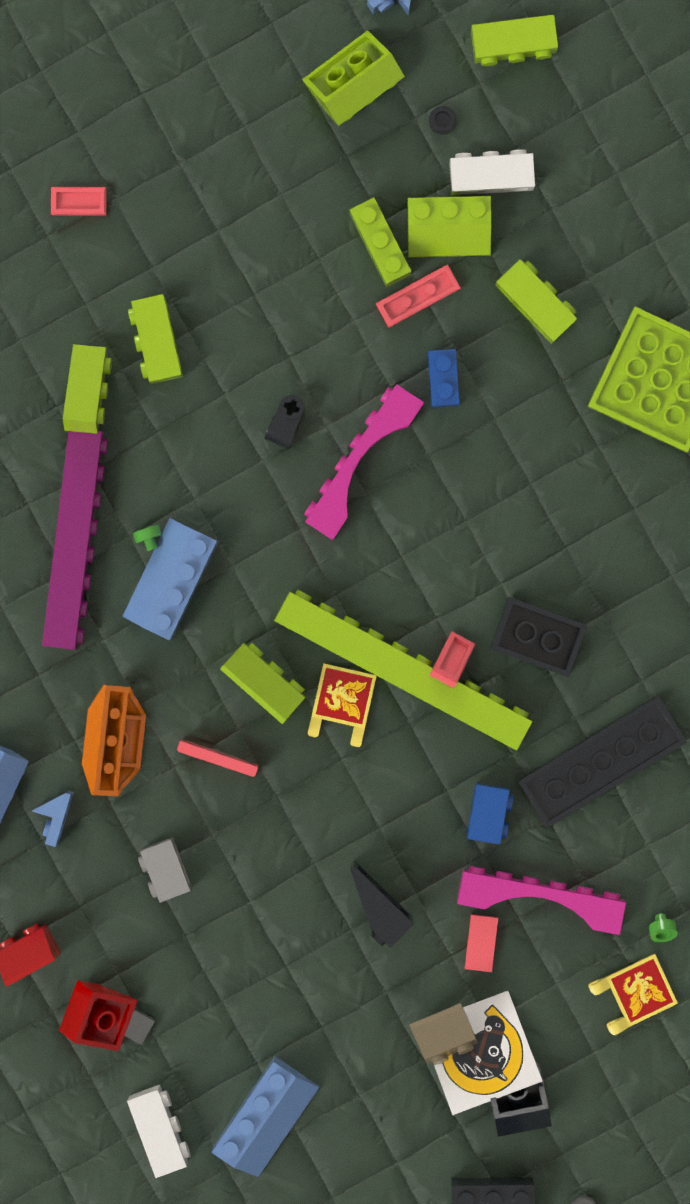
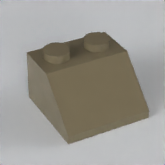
M461 1003L409 1024L427 1064L433 1063V1065L444 1063L449 1059V1055L456 1052L459 1055L468 1053L474 1049L473 1045L478 1044Z

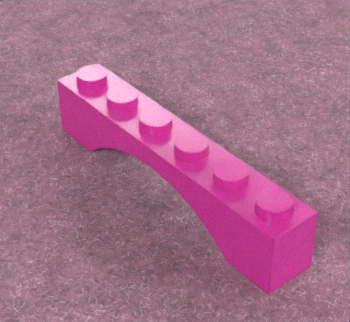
M397 384L394 389L387 388L380 399L384 404L378 412L375 410L371 412L365 422L368 428L363 435L358 432L350 444V447L353 448L348 458L343 455L334 468L338 471L333 481L329 478L325 481L319 491L323 496L318 503L312 501L304 513L308 517L305 522L331 540H334L348 519V488L359 461L379 440L395 431L409 427L424 404L423 401Z
M469 866V870H462L457 904L486 909L498 902L511 898H545L573 910L586 921L592 930L620 935L626 902L620 899V894L604 891V895L593 894V889L577 886V890L567 889L565 883L550 881V885L539 883L540 879L530 876H523V880L512 878V873L496 871V875L485 873V868L478 866Z

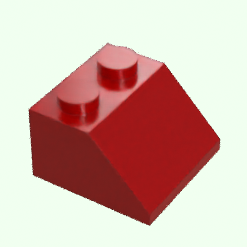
M36 923L23 930L24 936L15 940L12 936L0 943V973L6 987L55 961L61 954V950L46 924L39 927Z
M77 980L59 1032L76 1044L119 1051L138 1000L100 984Z

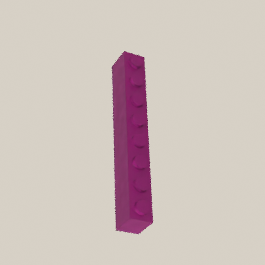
M98 431V434L68 432L42 646L77 650L78 644L83 645L85 629L81 628L82 617L86 618L88 611V601H84L85 590L89 591L91 586V574H87L88 563H93L95 547H91L92 536L97 535L98 520H94L95 509H100L102 493L97 492L98 483L103 482L105 466L101 465L102 454L106 455L108 450V438H104L105 433Z

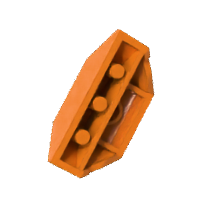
M103 685L88 708L82 766L91 795L119 796L122 793V789L130 783L140 770L146 714L134 696L131 687Z

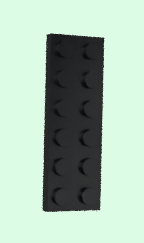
M657 695L521 778L518 782L544 825L548 828L686 744L687 741Z

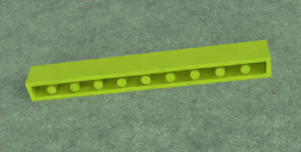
M298 589L295 594L289 592L274 620L275 622L503 744L518 750L532 724V721L527 718L528 712L517 706H514L513 710L503 706L504 699L490 693L489 697L479 693L481 687L466 680L465 684L458 681L454 688L430 676L433 669L431 667V660L419 654L416 658L406 654L408 648L395 641L392 646L382 641L384 635L371 628L368 633L358 628L360 622L348 616H345L344 620L335 616L336 610L324 603H321L319 607L310 602L311 596Z

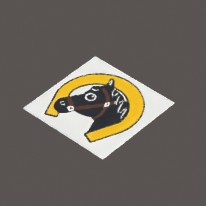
M508 991L463 1007L478 1044L473 1045L474 1049L468 1053L459 1055L456 1052L449 1055V1059L446 1062L434 1065L452 1115L491 1101L490 1098L496 1097L497 1099L542 1082Z

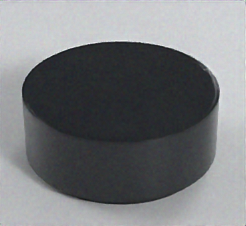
M439 106L432 110L429 116V126L433 132L439 135H446L454 129L456 115L451 108Z

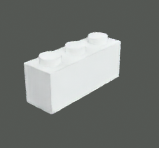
M512 150L510 155H499L498 151L483 152V156L472 157L471 153L455 154V158H450L451 196L533 191L535 188L533 153L527 154L526 150Z
M159 1084L130 1095L127 1103L155 1178L187 1167L188 1158L191 1157L186 1141L181 1142L178 1132H181L180 1123L177 1116L172 1117L169 1106H172L167 1090L162 1091Z

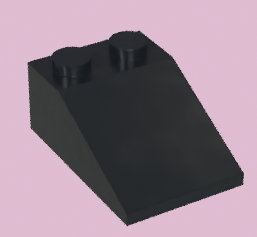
M354 860L350 865V871L372 932L371 936L381 946L386 943L391 948L414 925L413 917Z

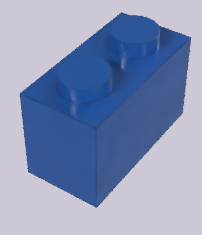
M456 349L428 351L431 408L459 406Z
M481 783L475 784L467 839L500 844L501 838L506 839L509 822H504L506 811L511 812L513 795H509L508 788Z

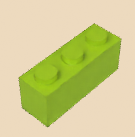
M554 15L475 24L471 27L474 62L481 63V66H493L498 64L499 60L507 59L509 63H518L525 61V57L536 56L538 60L548 59L558 49Z
M375 198L350 209V216L386 288L410 276L411 270Z
M520 259L496 282L495 286L552 344L577 320L574 316L576 310L567 301L562 303L555 296L558 293L557 290L548 281L543 283L536 276L539 272L529 261L524 263Z
M164 294L131 301L132 309H128L131 325H136L138 335L134 336L137 352H143L145 362L140 363L143 378H148L149 382L154 384L183 377Z
M73 344L63 412L65 431L98 434L99 424H104L105 408H101L102 399H107L108 383H105V376L111 373L112 358H107L106 347Z

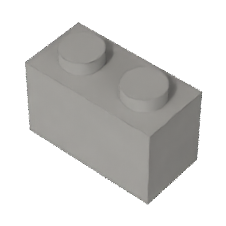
M173 837L145 847L140 851L142 856L138 857L142 871H148L151 882H148V887L153 898L158 897L159 902H163L191 891L192 885Z

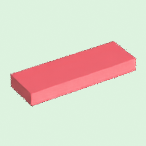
M447 264L377 302L376 306L388 328L455 293L461 287Z
M183 739L180 740L177 748L180 753L252 777L256 775L259 767L257 764Z

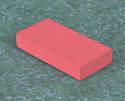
M51 187V215L107 216V188Z
M451 632L430 676L454 688L476 644Z
M471 914L465 969L492 972L498 917Z

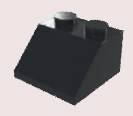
M536 1063L538 1071L542 1078L539 1063ZM543 1079L542 1082L500 1098H490L498 1137L552 1126Z

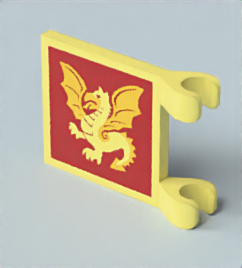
M323 663L308 735L318 737L322 719L354 726L350 743L352 746L360 747L376 675Z
M655 954L606 977L595 980L588 985L591 993L594 995H599L611 988L623 1014V1017L607 1023V1028L613 1035L619 1034L628 1027L678 1004Z

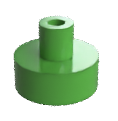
M159 525L133 533L136 544L144 542L147 551L158 548L154 538L162 535Z
M657 914L655 916L656 921L649 925L651 940L655 942H667L678 935L675 921L666 919L665 914Z

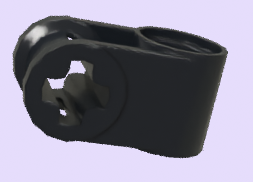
M290 395L282 399L275 417L273 416L264 437L265 440L290 449L304 413V403L299 397ZM292 400H296V406L300 410L298 413L293 412L290 416L287 414L288 409L284 405L286 402L291 403Z

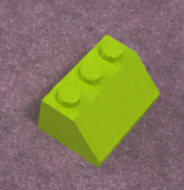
M367 30L302 80L325 112L340 126L342 123L350 120L354 114L366 105L371 104L386 90L394 87L405 76L393 55Z
M491 196L408 198V258L491 255Z
M243 643L220 670L283 724L305 699V696L302 694L305 689L294 679L288 682L282 676L284 670L275 662L271 661L268 664L262 659L261 656L264 653L256 645L251 643L248 646L246 643Z

